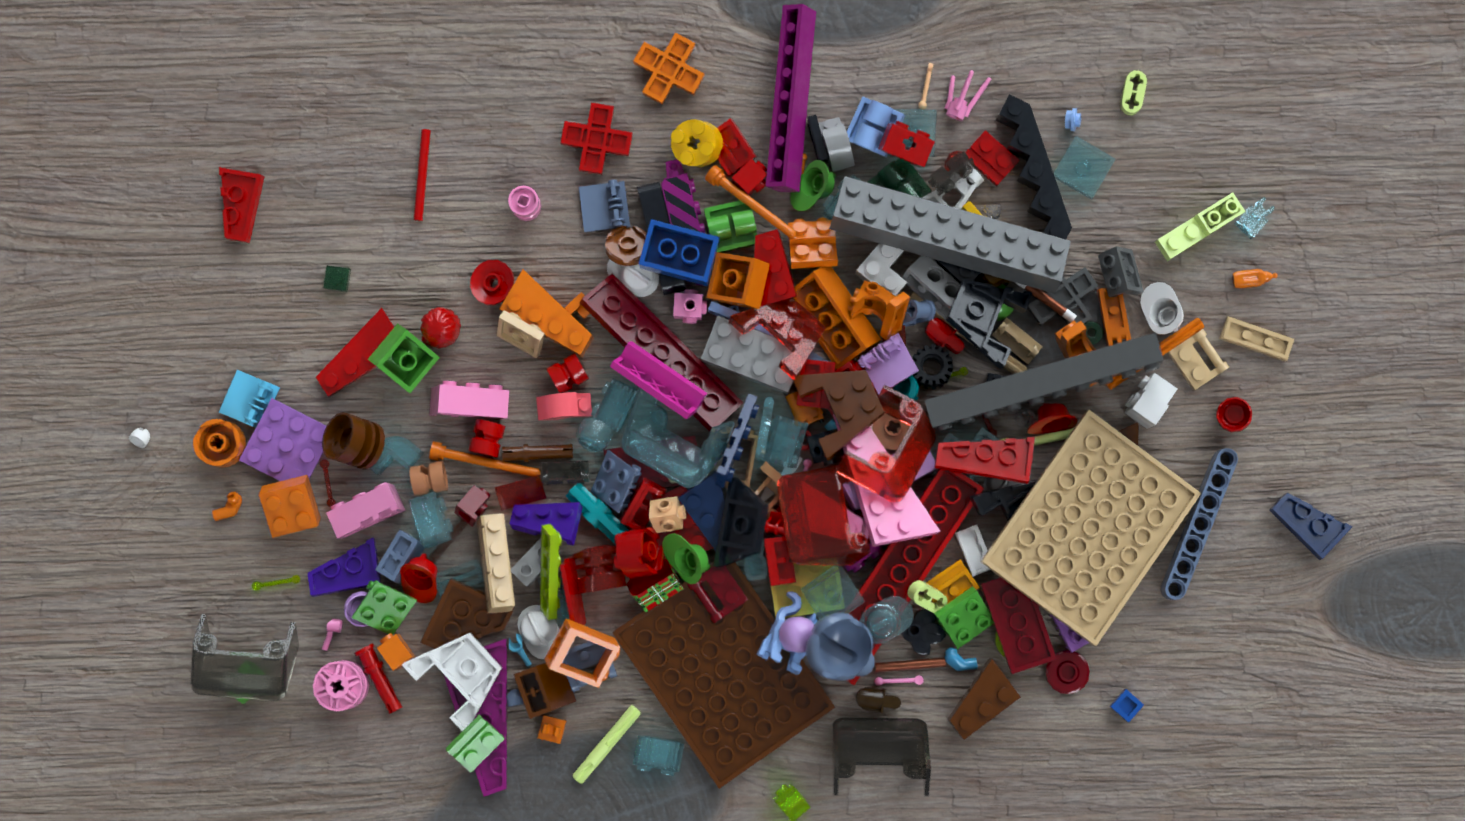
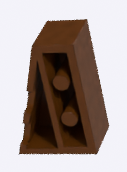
M989 658L947 720L958 735L965 740L1021 697L994 660Z

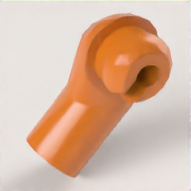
M230 492L227 495L228 499L225 507L212 510L215 521L233 517L238 513L242 504V497L237 492Z

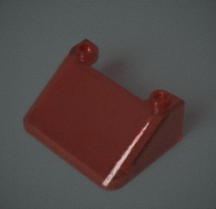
M838 464L787 474L778 479L777 490L788 554L794 563L799 565L852 566L871 552L866 536L861 532L851 533L842 488V484H848L853 481L848 464Z

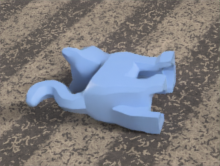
M789 591L786 594L793 601V604L782 607L777 612L775 622L756 654L766 660L770 656L776 663H779L782 659L781 650L787 651L780 642L779 630L786 616L794 615L801 609V597L794 591ZM815 613L805 617L811 620L814 625L818 622ZM787 651L790 653L787 671L798 675L802 670L800 662L806 655V652Z

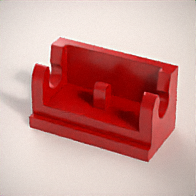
M644 477L630 500L628 507L622 514L620 523L634 530L645 528L649 521L650 500L661 499L666 492V488Z
M789 536L764 539L770 586L796 583L794 564L789 562Z

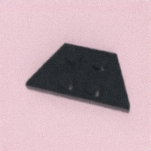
M733 477L731 483H728L713 565L716 567H724L761 552L769 505L736 477Z

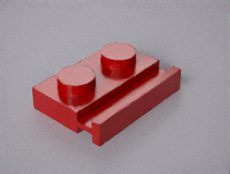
M730 118L717 127L723 139V146L718 161L727 175L731 176L737 170H740L751 158L754 160L757 156L733 119Z
M986 130L962 156L996 187L1020 161Z
M801 359L800 375L835 373L836 362ZM824 390L800 398L799 394L797 396V405L831 409Z

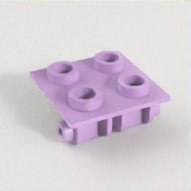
M899 333L891 336L887 341L878 344V346L872 348V350L864 355H861L858 360L860 366L867 371L879 396L919 371Z

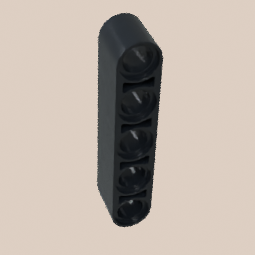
M660 182L638 186L637 189L647 230L651 219L670 224ZM659 274L664 295L686 290L684 280Z

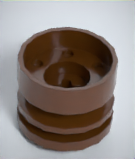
M338 413L329 421L325 428L322 439L323 453L329 459L346 463L362 470L369 469L378 461L382 454L385 443L384 430L380 424L361 419L349 413Z

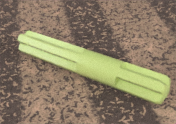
M631 705L574 772L573 778L577 782L584 783L640 716L641 712L635 706Z

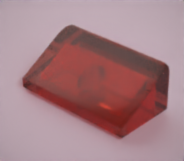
M540 475L494 487L501 511L513 508L514 505H525L547 499Z

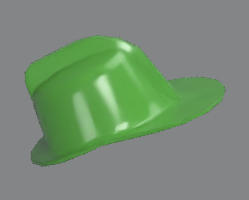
M814 160L801 175L800 192H791V204L797 211L810 209L818 199H824L833 192L836 175L828 170L827 165L823 161Z
M675 533L668 534L664 538L662 546L666 559L685 582L696 584L700 580L702 573L710 568L706 551L697 544H689L681 535Z

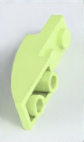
M1231 193L1156 240L1155 244L1165 259L1169 261L1246 211L1234 193Z

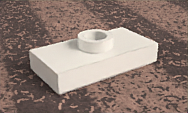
M978 525L956 532L955 536L972 577L990 570L980 562L988 550Z

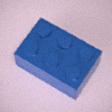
M651 219L639 260L640 269L708 286L720 242L719 237Z

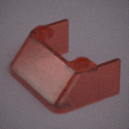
M884 384L878 396L884 413L909 425L907 433L894 456L879 451L875 452L869 461H866L847 450L837 473L891 502H900L905 498L936 440V432L917 401Z

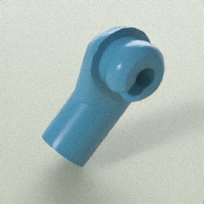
M953 647L945 651L946 663L954 670L978 669L976 658L963 659L957 653V649Z

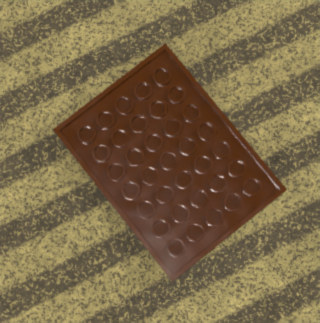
M736 563L729 564L726 568L748 600L713 624L710 620L711 615L693 590L688 588L687 584L689 583L684 582L682 584L683 590L647 612L642 611L612 632L719 789L836 708L803 660L800 662L802 666L801 672L795 675L787 671L790 657L789 652L781 650L782 659L779 663H776L770 656L766 660L756 655L762 641L769 634L775 619ZM707 580L701 583V586L717 609L720 611L725 608Z

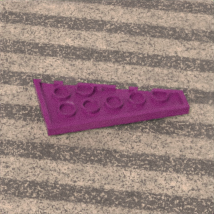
M507 638L483 646L499 663L502 669L475 718L480 714L484 720L489 722L505 738L475 768L484 797L507 789ZM444 675L455 711H457L467 702V699Z

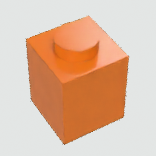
M390 633L380 640L381 645L377 647L393 671L401 668L404 662L416 657L400 634L393 636Z

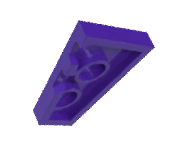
M580 502L514 505L509 524L513 530L532 535L541 534L542 525L551 524L560 533L563 541L574 546L583 508Z
M375 538L367 540L366 543L357 548L350 549L346 554L308 572L310 596L316 597L367 587L369 581L374 582L376 580L381 583L380 573L375 570L379 564Z

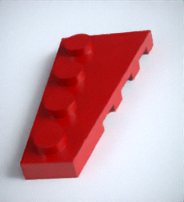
M1027 437L1026 439L1007 438L996 441L982 440L980 442L938 443L934 468L1028 484L1035 437Z

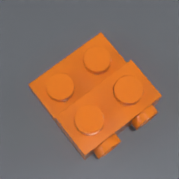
M821 217L816 221L796 219L788 223L797 233L795 238H789L791 269L838 266L836 232L829 229L832 220Z

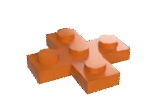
M676 32L665 52L643 42L633 60L635 65L652 73L642 94L663 105L673 85L694 96L705 76L701 71L686 64L696 44Z

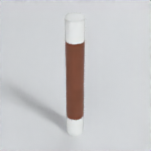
M1016 283L1026 291L1032 292L1034 297L1070 323L1076 318L1077 315L1042 290Z

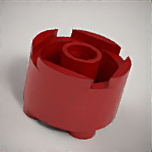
M646 527L616 534V556L614 557L616 569H621L628 578L657 574V570H661L664 563L663 546H658L656 540L659 538L658 533L653 528Z

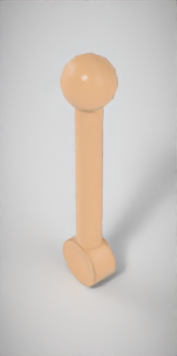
M933 63L928 64L922 99L918 103V108L921 110L927 107L926 97Z

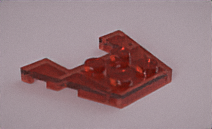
M793 298L760 307V309L731 315L729 323L742 335L760 324L792 353L781 360L779 368L793 380L799 375L800 370L807 362L808 357L813 352L826 329L819 320Z

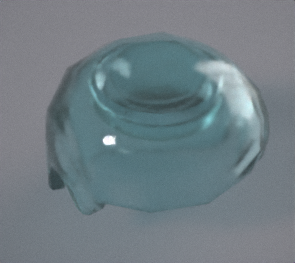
M585 418L576 431L578 443L584 449L599 452L607 448L613 437V431L600 420Z

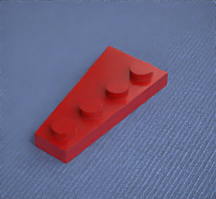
M383 308L364 325L316 376L328 397L333 396L376 368L368 358L395 327Z

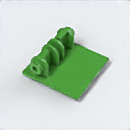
M376 580L374 582L369 581L367 585L369 592L352 615V619L384 633H392L394 635L417 599Z

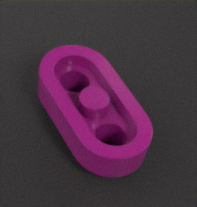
M870 543L842 565L847 572L853 570L856 573L866 565L863 561L871 556L875 559L884 552L882 547L885 545L872 547Z

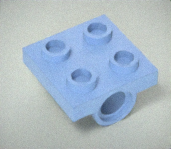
M862 97L847 130L849 141L883 157H887L888 153L878 150L888 123L903 122L906 115L878 101Z

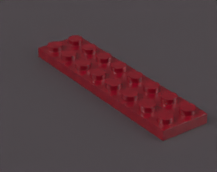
M613 273L579 302L624 348L628 342H634L707 392L708 394L693 416L711 434L742 406L743 402Z

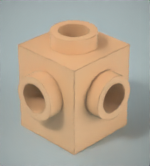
M677 496L650 500L649 520L657 533L683 529L686 509L684 505L680 504Z

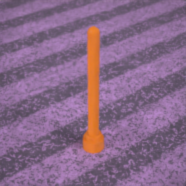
M714 165L707 172L705 180L711 185L722 186L789 238L796 237L797 233L793 228L726 179L724 171L717 165Z
M433 441L429 454V459L439 461V459L444 460V458L535 478L541 475V471L538 468L447 449V446H443L441 442Z

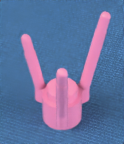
M969 71L960 97H955L954 101L952 99L955 76L952 75L947 103L944 108L947 110L946 115L959 121H963L964 117L968 118L971 109L987 88L991 78L988 77L969 105L966 106L968 102L964 98L974 71Z

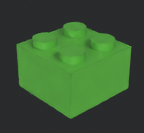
M397 323L368 360L399 386L411 393L440 357Z

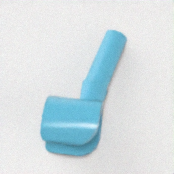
M516 634L518 643H513L509 638V649L517 652L528 667L532 663L524 652L523 638L520 634Z

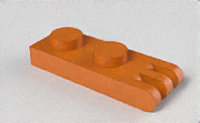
M1107 288L1098 289L1097 293L1107 347L1113 345V341H1116V344L1122 342V339H1125V341L1131 340L1123 293L1111 298L1108 296Z

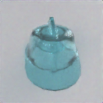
M891 596L868 608L862 614L859 621L870 630L873 643L882 644L907 630L913 621L914 612L911 604L906 599L900 596Z

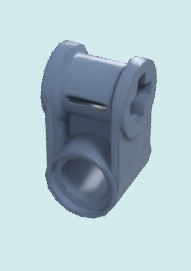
M909 300L902 327L913 326L917 323L932 320L936 313L934 302L931 300L919 302Z

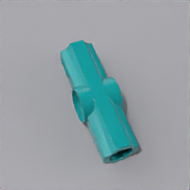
M580 482L574 485L566 494L570 502L581 503L583 508L582 515L596 529L599 528L615 545V535L629 531L612 514L613 511L599 498L591 494Z

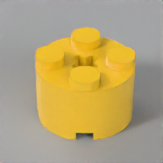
M691 119L679 124L671 133L672 152L682 164L705 167L718 159L723 146V139L720 131L711 123ZM696 139L700 140V143L697 144V147L694 146V143H696Z

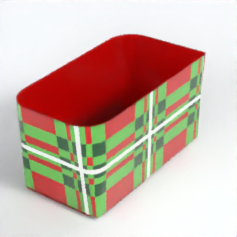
M664 559L663 567L661 570H657V574L631 578L627 583L630 594L645 612L683 590L677 574L667 559Z

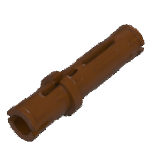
M523 444V446L502 447L503 462L573 459V444L542 446Z

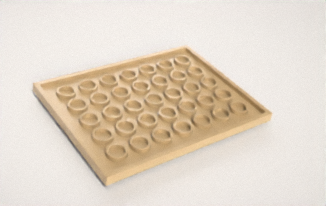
M1086 410L980 562L1093 646H1097L1201 493L1092 411Z

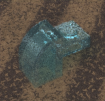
M399 436L388 437L384 443L383 449L385 451L370 469L375 474L381 475L395 459L404 468L410 470V467L414 466L425 452L406 438Z

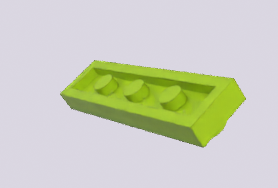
M551 524L542 525L540 610L548 620L557 619V609H560L558 588L561 586L558 567L561 565L559 546L562 544L560 533Z

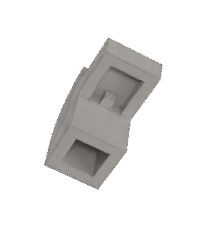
M837 117L820 122L819 127L832 172L855 166L848 134L840 118Z

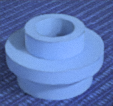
M1077 108L1067 110L1065 116V129L1075 132L1076 127L1081 125V113H1077Z

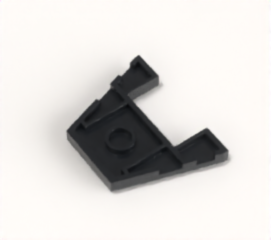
M963 279L946 321L1002 370L1006 365L1011 348L991 339L990 335L1002 304L1024 313L1028 307L1032 292L1024 291L1022 293L1014 291V288L992 287V284Z
M1037 480L1029 481L1028 484L1020 483L970 496V499L978 515L984 516L1000 505L1007 521H1009Z

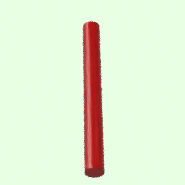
M429 129L421 130L414 221H423L431 134Z

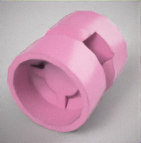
M523 185L516 187L509 194V207L518 219L529 221L538 216L541 210V201L535 190Z

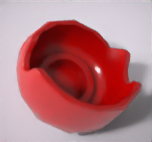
M1238 397L1227 398L1217 408V422L1226 431L1231 433L1241 432L1251 423V406L1244 399Z

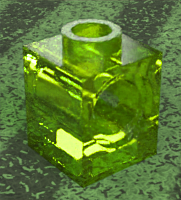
M792 783L789 786L784 784L775 792L777 796L774 798V801L791 821H796L811 808L810 804Z

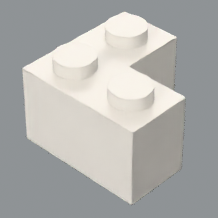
M879 243L859 266L855 275L863 281L876 282L897 296L906 286L907 282L894 272L891 267L903 254L904 250Z
M1156 373L1151 374L1149 377L1145 375L1138 385L1141 388L1139 392L1132 394L1125 403V406L1128 408L1124 413L1146 429L1158 423L1169 407L1167 405L1177 391L1176 387Z

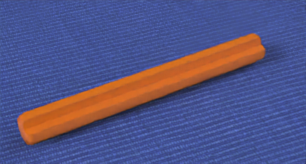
M1196 318L1161 341L1159 345L1162 355L1204 328L1203 322ZM1121 375L1113 377V382L1105 385L1108 389L1112 390L1128 378L1122 379Z

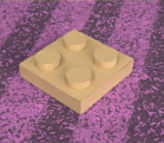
M504 310L499 317L497 336L537 358L542 350L545 333L534 324L529 325L522 321L521 317L517 314L508 313Z

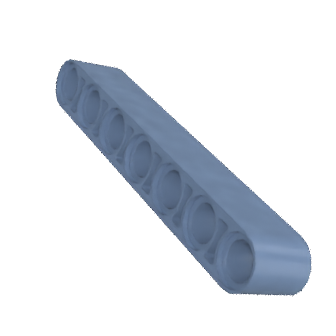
M1232 449L1218 450L1212 456L1199 489L1201 495L1192 506L1161 585V594L1166 599L1178 600L1186 594L1238 462V456ZM1222 453L1229 456L1230 461L1227 466L1220 462ZM1213 475L1220 477L1221 484L1219 487H1215L1212 484L1211 479ZM1206 496L1210 497L1213 502L1210 509L1205 508L1203 505V499ZM1197 518L1202 519L1204 522V527L1201 531L1197 530L1194 526ZM1189 539L1194 541L1196 546L1192 553L1185 546ZM1180 561L1185 562L1187 565V570L1184 574L1179 573L1177 570V564ZM1171 583H1175L1178 586V593L1175 596H1172L1168 591Z

